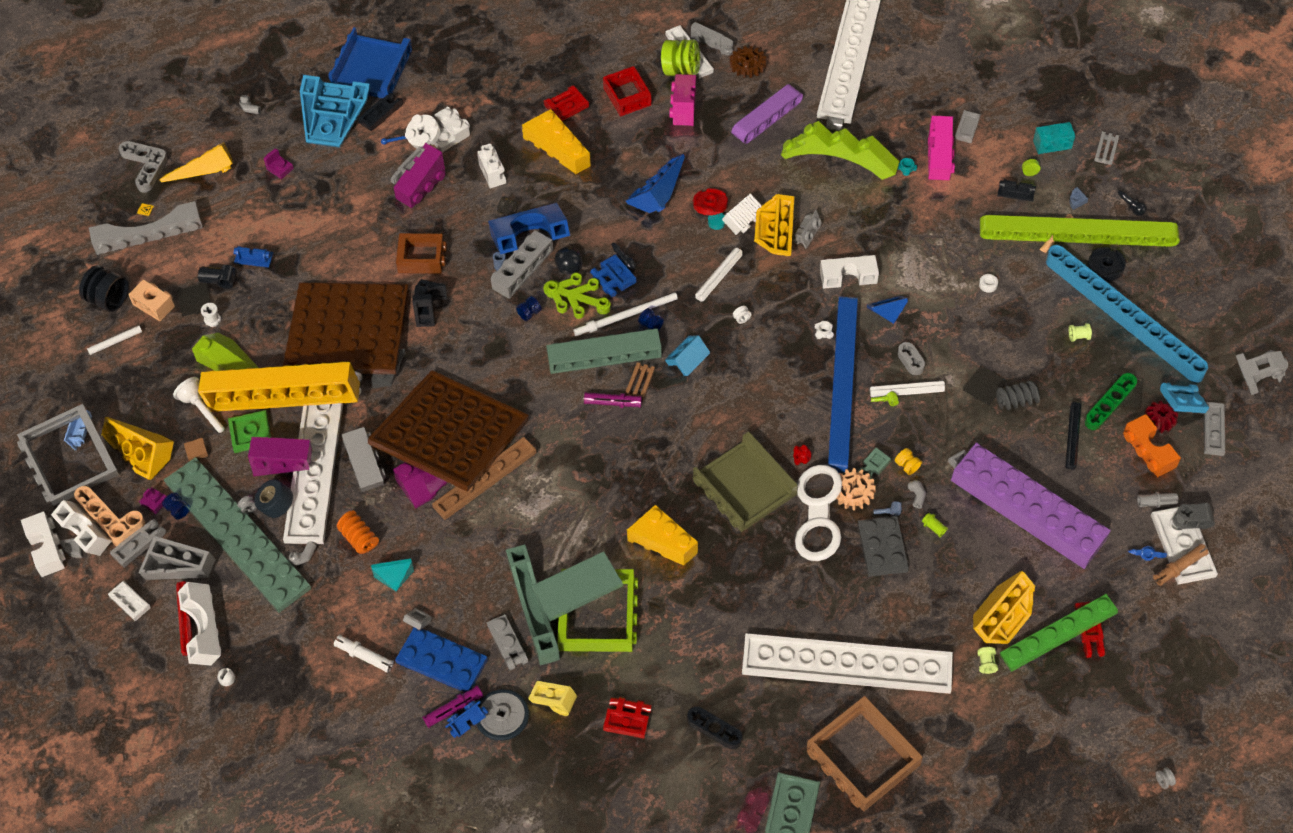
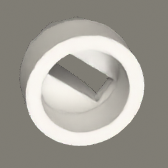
M223 668L218 672L217 678L221 685L230 686L234 683L235 675L231 669Z

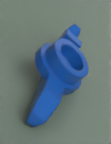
M1145 546L1141 550H1128L1131 554L1141 555L1142 559L1150 561L1154 557H1167V553L1155 552L1151 546Z

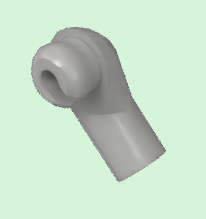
M247 95L240 97L241 101H239V104L244 112L260 114L261 106L252 105Z
M910 481L908 489L916 495L913 506L920 509L923 506L926 491L920 481Z
M308 542L303 552L290 553L289 560L294 565L310 561L317 545L313 542Z

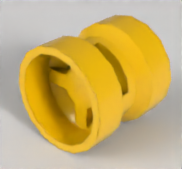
M909 448L902 450L895 458V463L898 466H902L908 475L915 473L922 464L918 457L913 456V452Z

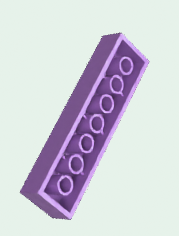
M975 443L954 469L951 478L953 483L1083 569L1087 567L1106 542L1111 531L978 443Z

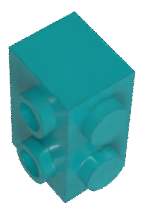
M1070 122L1036 127L1033 143L1038 154L1072 149L1075 133Z

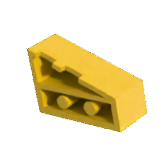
M656 505L627 529L628 542L644 546V549L656 551L661 556L683 566L698 553V541Z

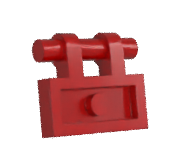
M611 697L609 705L617 708L616 710L607 709L603 731L645 739L649 716L642 715V712L651 713L652 705L645 704L644 701L640 700L634 702L626 700L624 697H619V699ZM624 708L635 710V713L625 712L623 710Z

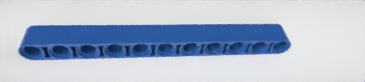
M839 296L828 456V465L836 469L838 473H845V470H848L858 298Z

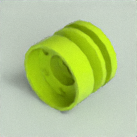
M684 39L681 43L679 40L664 41L661 50V64L666 76H675L676 74L697 75L700 67V49L695 39Z

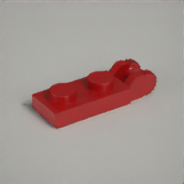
M1090 602L1075 603V611ZM1101 623L1080 634L1086 658L1092 657L1090 642H1096L1099 657L1105 656L1104 636Z

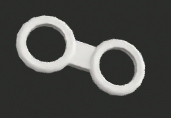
M816 465L804 471L797 483L798 497L809 506L808 521L796 533L795 545L799 554L810 561H821L829 558L836 552L841 542L840 529L835 522L830 520V503L836 500L842 488L841 475L829 465ZM820 473L830 475L833 478L834 484L829 494L822 498H811L806 494V483L811 477ZM818 526L829 528L832 531L833 537L832 542L826 549L820 552H810L804 547V537L809 530Z

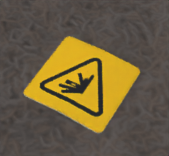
M142 203L137 214L149 216L154 206Z

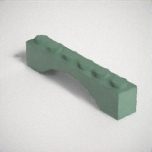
M524 544L507 549L508 564L539 664L541 666L560 660L559 649L552 628L531 587L536 584L526 546Z

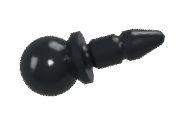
M1118 190L1120 198L1124 199L1127 204H1130L1128 208L1132 209L1135 215L1142 216L1146 213L1147 207L1143 202H1138V199L1133 200L1126 192Z
M612 243L614 252L631 272L634 271L637 267L636 261L630 258L629 254L625 255L620 246Z

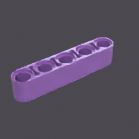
M790 84L786 85L737 122L732 128L731 133L744 144L749 143L795 108L802 101L803 94Z

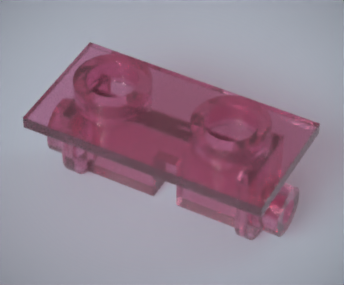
M761 787L747 794L745 798L746 806L737 816L738 824L735 829L738 830L744 827L746 833L756 832L762 817L755 813L757 811L760 814H764L770 801L768 799L769 795L761 792Z

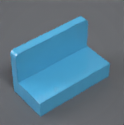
M699 335L688 336L665 361L668 366L677 365L682 374L688 376L710 354V351Z

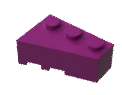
M427 143L424 144L423 148L425 150L420 157L416 156L414 158L415 164L410 171L406 170L393 187L395 198L410 208L420 203L422 198L428 192H431L434 186L439 181H442L446 175L442 152Z
M251 437L248 459L253 476L309 470L312 456L311 441L307 439Z

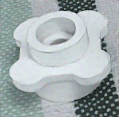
M827 321L816 323L815 329L817 332L815 337L818 339L833 338V324Z

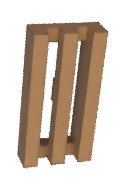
M637 362L625 395L642 396V401H644L655 372V367L651 366L649 368L648 365L644 364L642 366L641 363ZM639 371H641L634 392L631 393ZM648 372L649 374L643 386L642 392L640 395H638V391L644 379L645 373Z

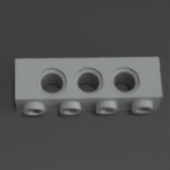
M536 230L525 238L522 245L517 247L518 250H515L511 257L503 262L500 269L491 276L492 289L509 299L553 252L552 239Z

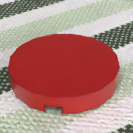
M709 188L704 192L701 190L693 197V207L700 214L717 215L727 209L728 197L726 193L719 189Z

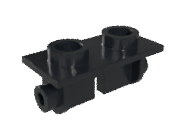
M1000 180L997 196L1033 202L1036 186L1033 183L1020 182V184H1016L1015 181Z

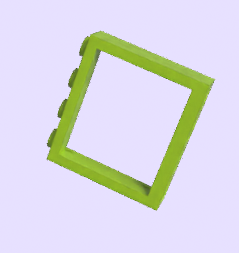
M615 569L622 583L628 584L626 639H567L569 614L567 613L560 616L558 621L557 643L559 651L632 652L633 644H637V632H633V626H637V613H633V609L638 605V595H634V589H638V578H634V569Z

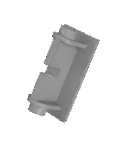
M817 210L813 214L810 213L805 216L800 225L801 228H798L793 235V242L796 244L803 243L805 249H807L822 224Z

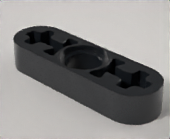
M692 707L688 711L687 721L691 727L729 749L740 747L742 733L739 729L701 707ZM698 714H700V719H696V721H694L693 715L697 716ZM717 723L721 729L714 733L709 730V726ZM736 735V740L730 742L729 736Z

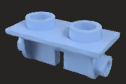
M86 410L90 419H92L91 412ZM81 418L69 423L64 441L74 450H77L78 446L84 444L87 433Z

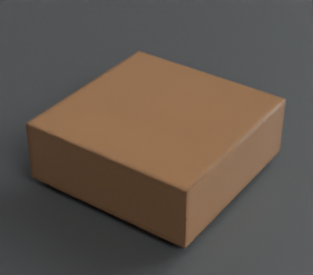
M203 438L184 443L189 461L195 457L198 460L208 457Z

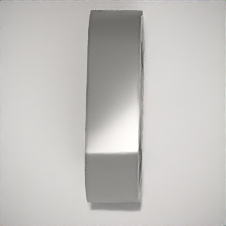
M909 342L900 344L898 357L907 371L912 375L923 373L925 362L915 346Z

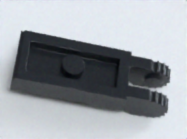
M389 93L359 117V124L372 131L395 110H398L402 106L403 100L401 98L394 100L395 94Z

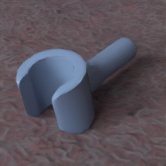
M894 501L891 503V508L874 509V514L890 513V515L898 517L902 510L901 503Z

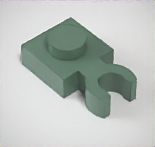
M875 448L863 461L866 467L860 468L858 473L862 469L863 473H869L870 479H872L874 472L877 475L882 473L891 462V458L878 448Z

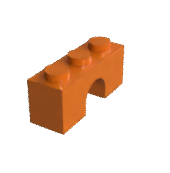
M1145 414L1127 423L1123 434L1126 441L1135 448L1137 455L1142 457L1147 463L1148 469L1154 472L1157 477H1160L1177 468L1181 457L1170 443L1159 447L1150 442L1155 436L1157 427Z

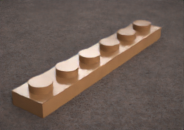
M525 437L521 438L498 455L468 492L454 487L432 503L433 508L444 520L448 519L535 455L536 449Z

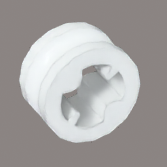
M740 306L733 312V317L739 324H742L750 319L751 312L748 311L746 306Z

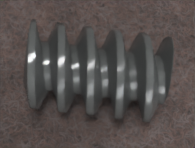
M1034 381L1021 382L1019 385L1013 384L1011 387L1005 386L1004 389L1000 387L996 391L1000 409H1003V406H1005L1007 410H1010L1011 404L1017 409L1018 402L1024 407L1025 401L1032 405V399H1034L1035 403L1040 402L1039 389Z

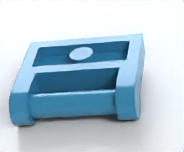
M1162 383L1160 386L1161 393L1174 411L1206 413L1209 409L1204 398L1198 393L1197 385L1178 386Z

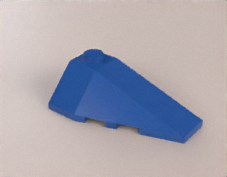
M684 154L670 159L657 171L658 174L645 181V186L641 189L637 188L626 200V203L648 213L662 211L666 207L665 204L671 198L685 158Z

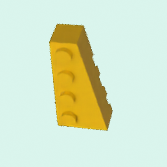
M551 109L522 124L523 139L531 141L535 147L546 151L548 156L556 158L560 164L575 174L591 166L590 152Z

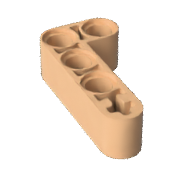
M81 486L75 490L74 497L80 507L105 532L116 547L146 524L139 511H131L121 519H118L88 486Z

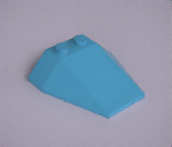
M303 75L300 97L306 143L341 147L367 102L370 84L353 82L352 86L323 82L320 77Z

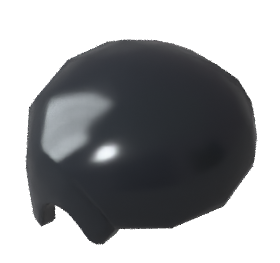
M571 246L563 247L555 254V264L562 274H573L581 270L583 259L578 249Z

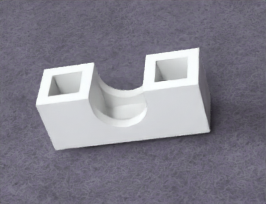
M864 255L860 257L821 260L820 275L823 289L841 287L842 277L847 274L857 277L859 285L877 284L879 271L876 256Z
M63 500L51 514L63 528H67L77 535L74 540L86 553L100 556L112 542L77 503Z
M43 511L22 519L21 523L30 544L34 545L44 542L39 549L31 552L35 567L41 577L64 569L63 561L66 558L62 549H58L60 540L57 533H53L52 529L55 528L52 518H47Z

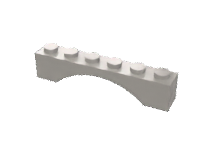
M193 201L178 205L165 217L146 225L120 227L106 223L90 227L89 232L96 254L99 255L203 228L196 202Z

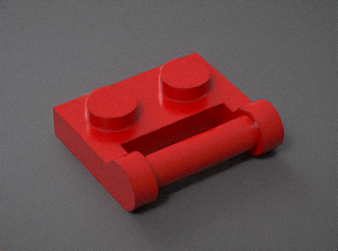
M572 85L563 93L544 100V105L548 110L551 109L561 121H564L588 108L589 102Z

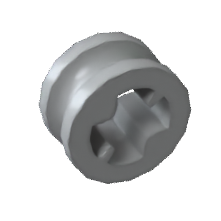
M251 495L243 497L238 502V507L241 508L242 513L245 512L247 515L257 509L254 498Z
M1168 767L1163 768L1162 771H1156V779L1163 789H1167L1169 785L1174 786L1176 784L1175 777Z

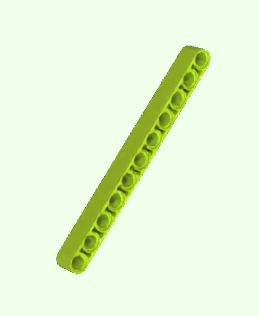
M985 215L980 218V236L983 239L1046 242L1053 235L1054 242L1166 247L1176 246L1180 241L1178 225L1173 222Z

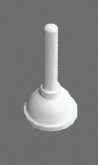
M191 377L183 381L173 393L174 398L184 403L196 405L217 432L222 433L225 428L203 403L202 397L198 392L200 380L197 377Z

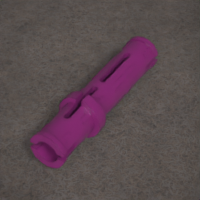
M585 392L584 404L641 408L642 396L625 395V393L617 395ZM596 398L611 399V401H609V400H596ZM615 399L630 400L631 402L615 401Z
M475 686L462 695H456L457 698L423 716L422 718L426 726L430 728L462 708L464 709L473 700L476 701L484 697L479 687Z

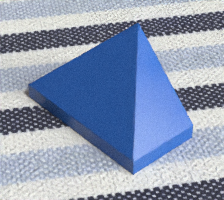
M897 296L867 304V308L894 324L908 300L904 296Z

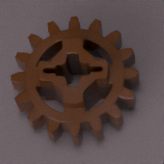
M744 46L743 49L738 47L737 52L733 51L732 55H730V68H732V72H737V76L742 74L743 78L746 75H749L750 78H752V75L759 76V72L763 73L764 68H766V56H764L763 51L759 52L758 47L756 49H753V46H750V48Z

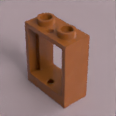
M399 233L396 257L398 273L442 274V266L446 264V258L443 253L447 252V241L443 240V234ZM408 247H437L436 258L407 259Z

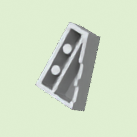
M364 427L342 434L343 443L361 492L384 485L383 479L386 478L383 468H379L376 461H379V456L376 449L372 450L371 445L368 444V438L371 434L366 432Z
M154 536L138 573L145 580L208 578L216 559L209 551Z

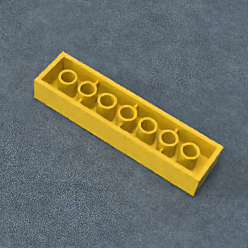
M350 362L303 364L298 366L285 365L283 367L201 372L198 392L209 410L217 412L358 402L360 382Z

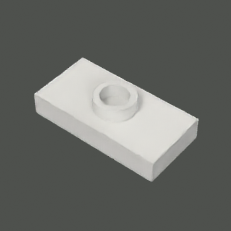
M124 581L108 593L109 597L134 621L138 620L151 608Z

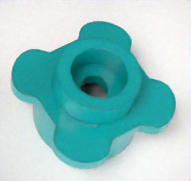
M903 158L898 164L897 169L901 170L904 176H908L912 171L917 170V165H914V161L911 158Z

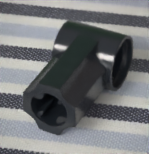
M223 265L221 268L202 266L198 270L199 282L217 284L224 289H231L237 275V269L231 265Z

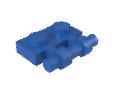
M616 255L600 263L602 270L598 271L596 268H593L590 271L593 278L599 281L602 290L611 297L617 294L614 290L615 287L623 291L636 283V277ZM609 276L611 281L607 282L605 277Z

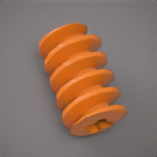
M350 510L339 519L337 529L351 546L355 548L357 553H367L377 546L379 538L374 537V532L370 531L368 526H365V522L361 521V517L356 515V511Z

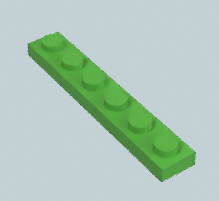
M1107 594L1001 651L1000 656L1012 672L1116 615L1118 609Z

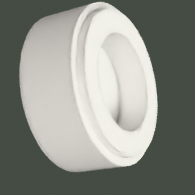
M985 274L980 278L979 287L982 291L990 293L997 289L998 279L996 276Z

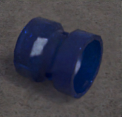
M533 296L528 297L525 303H520L516 306L517 313L524 321L530 320L533 314H538L542 310L541 305Z
M647 308L639 316L638 322L642 326H646L647 329H658L659 331L663 326L664 319L659 315H655L652 309Z
M176 492L169 494L162 503L167 511H171V515L176 520L184 518L190 511L187 506L190 508V505L186 501H182V497Z

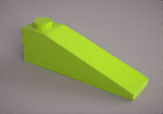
M220 333L203 335L192 348L196 361L214 371L259 368L234 340Z

